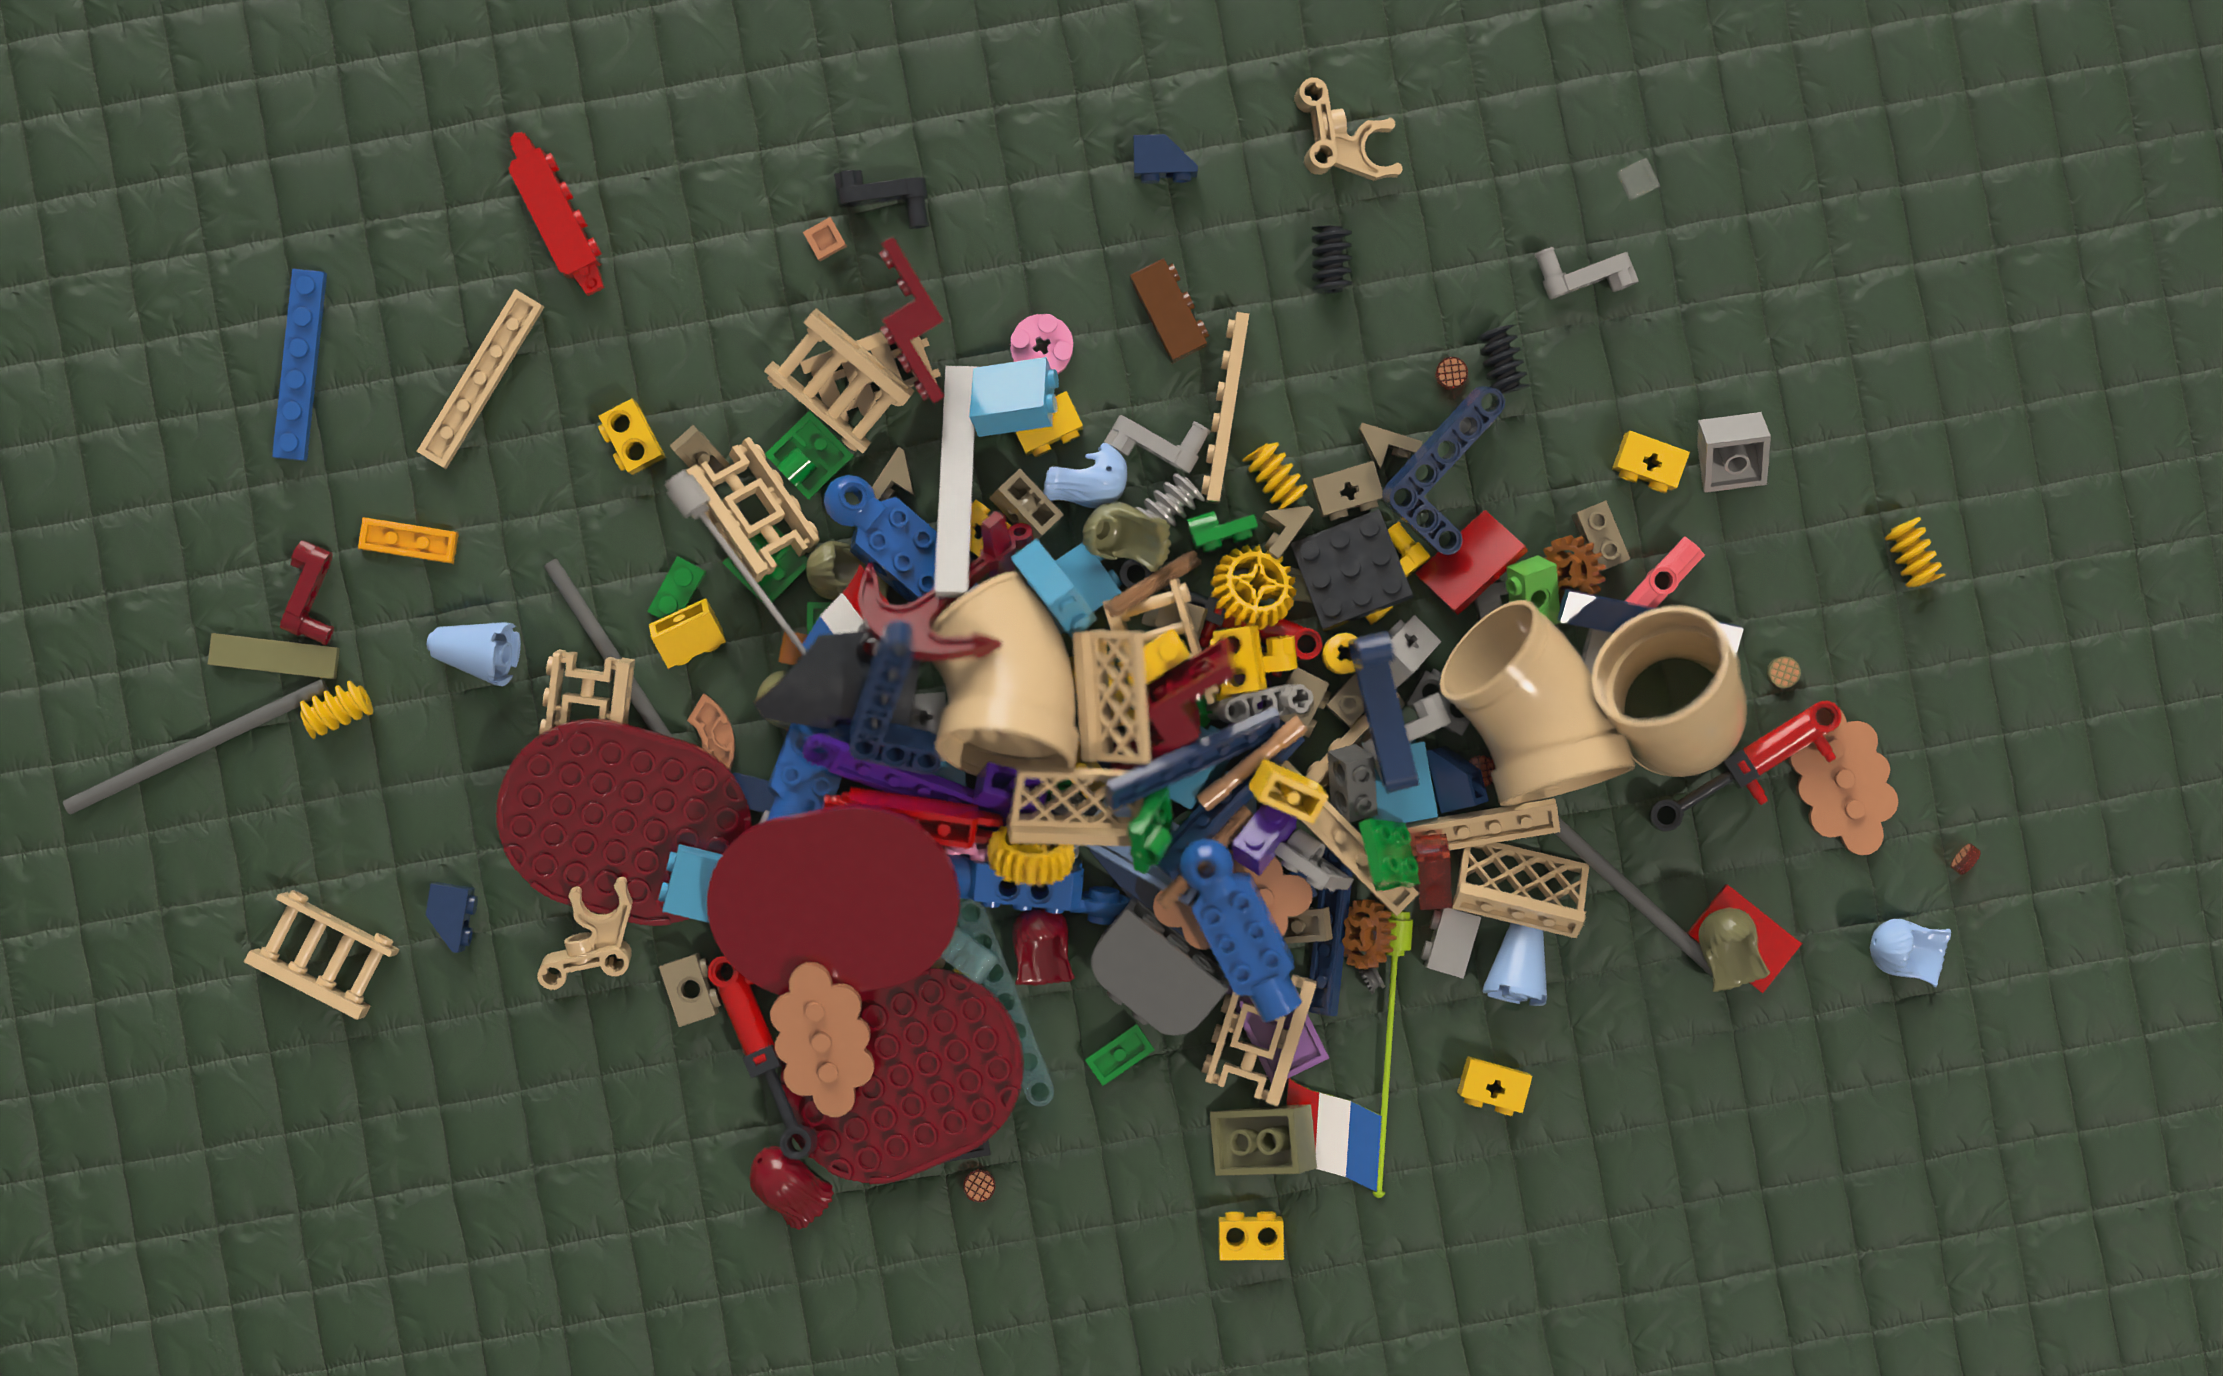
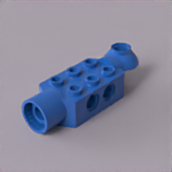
M845 475L832 481L825 491L824 504L827 513L834 521L844 526L856 527L851 538L850 552L866 566L869 561H873L875 573L909 603L915 602L935 588L937 531L897 497L879 501L875 496L873 488L859 476ZM848 492L855 494L858 497L859 504H848L845 501L844 494ZM976 583L973 587H971L968 590V592L979 586V584Z
M791 723L767 786V790L775 798L767 820L823 809L824 796L836 795L842 776L829 772L827 768L817 767L816 764L811 765V762L807 763L806 758L804 759L803 757L804 743L811 735L823 734L850 744L851 725L839 723L835 728L826 729ZM818 745L817 748L813 747L812 749L819 754L828 752L826 748L823 749V746L819 748Z
M1208 839L1193 842L1185 849L1181 856L1180 871L1187 884L1199 891L1193 900L1192 911L1235 995H1249L1262 1022H1269L1290 1013L1302 1003V999L1289 976L1290 971L1294 967V957L1251 873H1232L1233 860L1231 854L1221 843ZM1201 861H1210L1214 864L1215 870L1212 873L1204 874L1199 871L1197 865Z
M948 854L958 877L961 899L979 901L982 906L999 907L1000 904H1010L1017 910H1031L1032 907L1045 908L1046 912L1055 914L1063 913L1064 910H1070V912L1088 914L1087 920L1092 923L1109 925L1113 923L1130 901L1128 897L1119 894L1118 889L1112 887L1093 886L1089 891H1082L1083 861L1077 858L1074 859L1070 875L1065 876L1064 880H1055L1053 885L1045 883L1047 885L1040 887L1037 884H1031L1028 887L1027 884L1020 883L1016 885L1015 882L1008 883L1004 881L1003 876L995 875V871L990 869V862L970 860L969 854Z

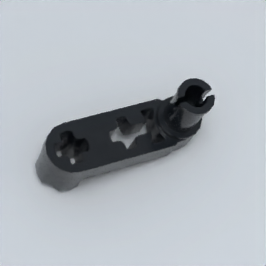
M847 170L834 174L839 207H856L903 200L907 204L909 229H921L929 226L925 199L928 198L925 178L915 177L864 184L861 170Z

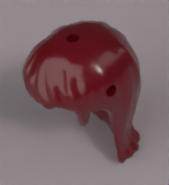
M1032 907L1031 910L1021 912L1012 928V941L1018 966L1015 985L1036 986L1072 981L1075 976L1068 960V925L1064 916L1061 913L1046 912L1045 908Z
M771 1146L763 1148L753 1159L749 1176L751 1190L767 1207L780 1213L790 1227L798 1230L807 1228L808 1224L813 1222L815 1217L822 1216L823 1210L827 1209L828 1204L832 1202L834 1194L832 1191L833 1185L816 1177L800 1159L795 1160L785 1156L780 1147Z

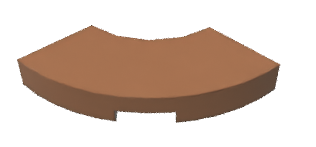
M703 693L687 721L697 729L702 740V749L718 758L731 771L736 750L732 725L718 703Z

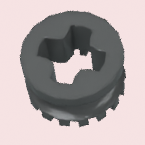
M1376 968L1358 969L1362 979H1366L1364 983H1367L1366 986L1371 994L1375 993L1377 987L1382 989L1385 987Z

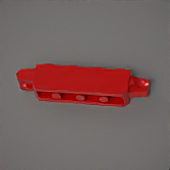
M522 131L514 132L512 137H510V145L513 146L512 149L517 159L511 161L508 170L559 272L563 273L565 277L576 279L588 296L602 290L605 286L598 268L601 266L598 256L602 255V252L594 237L588 239L583 229L588 224L580 209L574 211L569 201L574 196L566 181L560 183L555 173L560 170L552 153L546 155L540 147L536 149L532 140L525 133L523 134Z
M851 787L850 792H842V796L825 795L823 809L848 804L881 806V809L889 810L899 815L904 814L922 825V829L941 845L964 849L972 848L974 843L990 845L993 832L977 829V824L997 827L1003 823L1004 818L998 813L978 810V805Z

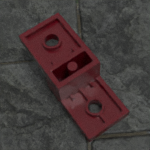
M891 237L880 244L883 250L879 252V255L888 269L894 267L900 278L895 281L905 297L911 295L913 300L883 317L881 320L884 326L879 329L889 345L896 343L901 353L896 355L907 373L913 371L918 380L913 385L924 401L929 398L932 403H935L945 396L911 341L944 320L894 237Z
M1227 637L1146 684L1148 717L1152 721L1148 723L1151 761L1163 757L1180 747L1183 748L1194 743L1200 736L1199 708L1194 701L1202 697L1209 688L1215 685H1224L1236 673L1234 649ZM1133 737L1129 746L1136 755H1139L1138 742ZM1117 743L1113 744V753L1118 747ZM1111 761V770H1134L1147 763Z

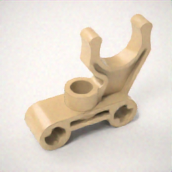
M1309 78L1300 85L1295 93L1294 101L1301 111L1311 113L1315 144L1307 151L1304 158L1305 166L1311 173L1321 175L1326 173L1332 166L1373 181L1385 177L1396 178L1401 174V164L1395 163L1388 167L1378 166L1370 161L1365 152L1367 137L1375 132L1389 133L1395 127L1394 119L1368 120L1356 130L1354 136H1349L1347 134L1345 112L1343 108L1331 110L1326 84L1318 78ZM1305 90H1310L1312 95H1317V101H1312L1311 96H1305ZM1318 152L1326 155L1327 160L1324 163L1316 160L1315 155Z
M625 877L617 878L614 885L619 896V906L613 912L605 915L595 914L585 907L580 887H573L570 890L569 899L573 906L574 919L582 927L591 930V933L584 932L569 936L564 940L566 950L552 952L543 958L538 971V981L544 988L556 990L565 983L568 973L601 966L602 970L610 976H620L627 971L632 956V949L623 940L633 900L628 891L627 879ZM616 954L618 959L623 958V960L616 961L615 957H609V955ZM549 967L558 969L559 974L550 973L548 971Z

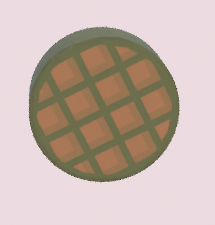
M1786 656L1775 658L1767 668L1768 680L1778 688L1794 686L1801 675L1799 664L1793 658Z

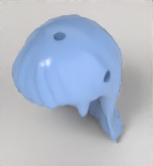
M1103 443L1098 448L1099 452L1085 455L1086 458L1095 460V465L1090 468L1078 470L1050 467L1046 473L1043 493L1050 501L1065 500L1089 508H1097L1101 504L1116 502L1122 496L1127 482V464L1125 459L1113 446Z
M1890 919L1882 923L1874 931L1870 944L1871 957L1875 965L1885 973L1921 979L1930 983L1933 987H1937L1947 943L1951 937V930L1928 929L1907 920Z

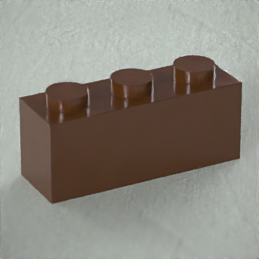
M1163 258L1131 274L1130 281L1173 364L1205 348L1207 345L1205 338L1209 337V334L1202 320H1195L1191 312L1195 306L1188 292L1182 293L1176 282L1181 279L1174 264L1167 265Z

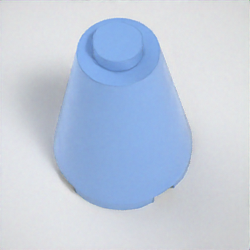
M507 622L437 627L429 634L426 644L433 658L497 686H505L511 680L512 675L507 674L511 666L517 667L520 656L519 632H514L512 628L516 626Z
M1510 923L1484 984L1483 993H1488L1487 996L1511 1003L1520 1004V1001L1530 999V1005H1546L1547 989L1543 930Z

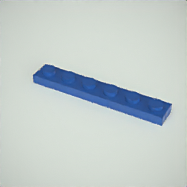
M292 269L272 454L274 458L307 461L327 273Z

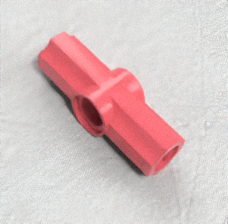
M1684 536L1664 559L1648 572L1646 578L1625 601L1656 608L1668 594L1677 588L1680 581L1705 554L1695 543ZM1659 572H1664L1669 577V585L1664 590L1657 588L1654 582L1655 576Z

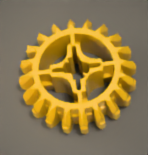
M1247 544L1240 551L1235 548L1231 550L1229 555L1226 554L1222 557L1220 564L1213 571L1215 576L1212 578L1210 585L1215 587L1211 597L1220 599L1216 604V609L1225 608L1227 610L1224 614V619L1232 615L1236 618L1235 626L1240 625L1244 621L1246 627L1256 624L1258 629L1261 630L1267 624L1272 627L1279 620L1285 618L1288 614L1287 611L1294 604L1293 598L1296 595L1297 589L1292 587L1296 577L1287 576L1291 571V566L1283 567L1281 565L1283 556L1277 560L1267 552L1262 553L1260 545L1255 546L1252 551ZM1249 568L1247 574L1232 575L1238 569ZM1275 599L1274 603L1269 606L1258 607V603L1261 600Z
M1004 826L999 827L998 831L992 833V839H990V845H988L987 850L990 869L995 871V875L1003 876L1004 881L1012 880L1015 881L1016 885L1023 883L1027 884L1028 887L1031 884H1037L1040 887L1044 883L1053 885L1055 880H1064L1065 876L1070 875L1075 859L1074 845L1010 843L1007 827Z

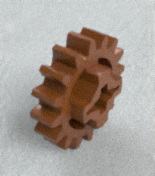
M1572 535L1553 540L1551 542L1552 546L1544 548L1543 551L1547 556L1544 558L1557 565L1560 603H1562L1565 589L1573 590L1569 588L1570 586L1574 589H1580L1574 591L1593 595L1601 591L1597 584L1604 582L1606 579L1600 575V571L1605 569L1606 565L1598 563V559L1602 554L1601 552L1595 554L1592 552L1595 545L1593 542L1584 545V537L1573 538ZM1565 550H1570V551H1573V552H1575V553H1574V554H1572L1571 552L1565 553L1564 551H1565Z
M1363 899L1362 901L1355 900L1353 901V907L1349 906L1348 918L1344 921L1346 927L1345 937L1342 939L1343 946L1345 947L1344 957H1348L1346 964L1355 965L1359 969L1378 968V962L1387 961L1385 952H1393L1394 949L1389 944L1390 941L1396 940L1397 936L1391 934V930L1396 927V923H1389L1388 920L1392 913L1391 911H1384L1385 905L1383 903Z

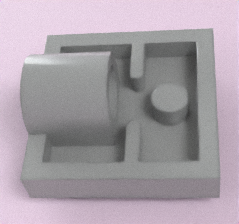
M1298 829L1287 843L1280 842L1274 851V854L1283 859L1281 864L1295 873L1301 871L1308 876L1306 881L1319 890H1323V888L1335 891V889L1348 890L1354 880L1322 858L1325 845L1302 829Z

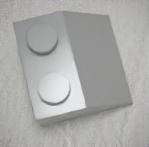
M1762 412L1698 420L1697 447L1704 493L1767 485L1771 435Z

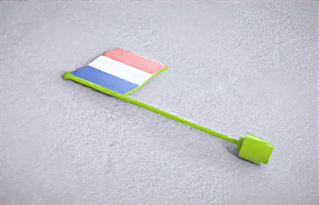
M1402 910L1398 916L1392 913L1388 920L1389 923H1396V927L1391 930V934L1397 937L1396 940L1390 941L1389 944L1394 949L1393 952H1385V955L1391 956L1381 1115L1350 1100L1311 1090L1296 1083L1291 1078L1288 1079L1287 1105L1311 1104L1317 1162L1316 1169L1347 1177L1374 1190L1373 1195L1376 1198H1382L1385 1195V1192L1382 1191L1397 962L1398 956H1404L1405 951H1410L1412 944L1413 919H1410V911Z

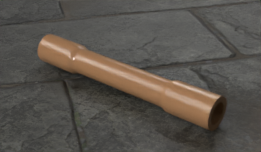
M1294 716L1278 729L1269 740L1222 778L1214 781L1199 793L1196 798L1207 811L1211 810L1227 797L1236 786L1259 768L1263 759L1270 760L1279 751L1287 748L1301 737L1308 729L1297 716Z

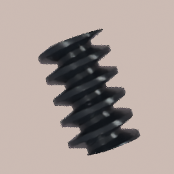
M1341 226L1312 227L1313 231L1319 233L1312 237V243L1319 245L1312 249V255L1320 258L1312 262V268L1319 270V272L1312 275V280L1320 283L1312 288V292L1321 294L1341 293L1343 288L1352 285V281L1343 279V275L1352 272L1351 268L1343 266L1344 262L1352 260V256L1343 254V250L1352 247V243L1343 241V237L1351 235L1352 231Z
M1506 325L1486 331L1476 339L1479 344H1487L1480 350V355L1490 356L1489 359L1483 362V367L1493 368L1486 375V379L1497 381L1490 387L1499 390L1502 394L1530 387V384L1520 383L1519 381L1527 375V372L1517 371L1516 369L1524 363V360L1514 359L1513 355L1521 351V348L1510 346V343L1516 340L1518 336L1507 334V331L1515 325Z

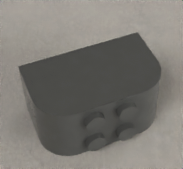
M1134 896L1130 898L1127 906L1115 918L1113 923L1109 924L1104 930L1092 956L1093 973L1097 981L1108 990L1107 995L1119 1005L1124 1003L1133 1010V1017L1144 1025L1149 1023L1156 1030L1168 1035H1182L1195 1029L1227 992L1229 987V981L1219 964L1200 949L1191 946L1185 937L1173 927L1160 923L1155 913Z

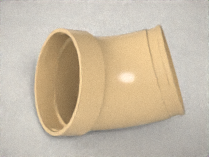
M1008 572L996 576L958 599L931 626V631L943 637L971 636L973 633H979L1002 641V648L982 659L969 657L949 661H932L942 676L949 699V705L943 709L936 739V750L946 762L974 776H977L988 762L1017 769L1018 766L1074 768L1079 743V733L1074 727L1075 687L1070 660L1062 636L1050 612L1036 591L1028 585L1022 573Z
M1513 601L1487 614L1465 634L1450 654L1441 675V691L1471 721L1487 745L1496 770L1491 775L1501 806L1523 804L1569 793L1615 778L1635 768L1626 735L1618 734L1616 727L1611 723L1594 695L1590 670L1566 637L1529 601Z
M1677 606L1658 608L1643 613L1625 623L1606 641L1600 650L1592 674L1594 695L1611 723L1616 727L1618 734L1626 735L1633 761L1656 774L1685 777L1711 770L1732 753L1742 736L1746 724V696L1739 676L1736 653L1725 633L1713 618L1693 608ZM1670 658L1686 659L1704 666L1717 677L1711 688L1700 700L1676 715L1654 721H1636L1624 717L1625 700L1629 688L1642 671L1656 662Z

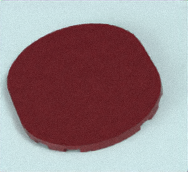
M582 719L560 724L543 732L529 742L518 753L504 776L499 790L496 809L497 829L504 852L513 868L518 871L533 889L554 901L572 906L569 899L570 890L573 887H580L585 907L591 912L605 915L613 912L619 906V896L614 885L617 878L625 877L627 879L628 891L633 900L628 922L649 926L671 925V923L690 919L662 912L664 902L658 901L662 883H669L672 873L666 870L670 852L677 853L678 846L681 844L723 854L734 840L752 827L750 809L740 784L731 771L714 755L695 744L604 719Z
M848 804L767 820L743 832L724 851L712 872L707 891V913L710 928L724 956L745 978L757 986L778 995L790 992L789 981L793 971L799 965L806 962H815L823 965L829 971L833 984H846L853 987L857 992L886 988L909 981L929 969L944 953L955 932L961 905L958 877L942 845L922 829V825L906 815H899L889 810L881 809V806L868 804Z
M931 967L919 976L904 983L858 992L861 998L859 1017L870 1028V1039L865 1048L873 1056L874 1071L870 1080L864 1085L855 1087V1102L852 1109L845 1115L840 1117L824 1115L817 1109L813 1095L800 1096L793 1093L784 1081L786 1065L782 1066L781 1085L798 1125L802 1124L810 1127L817 1135V1148L808 1157L813 1158L818 1164L826 1168L828 1172L840 1178L869 1184H886L900 1181L963 1155L986 1142L1003 1126L1012 1113L1022 1088L1024 1076V1057L1021 1039L1011 1015L1001 1001L985 986L964 974L953 970ZM795 1134L793 1138L803 1150L805 1139L802 1135Z

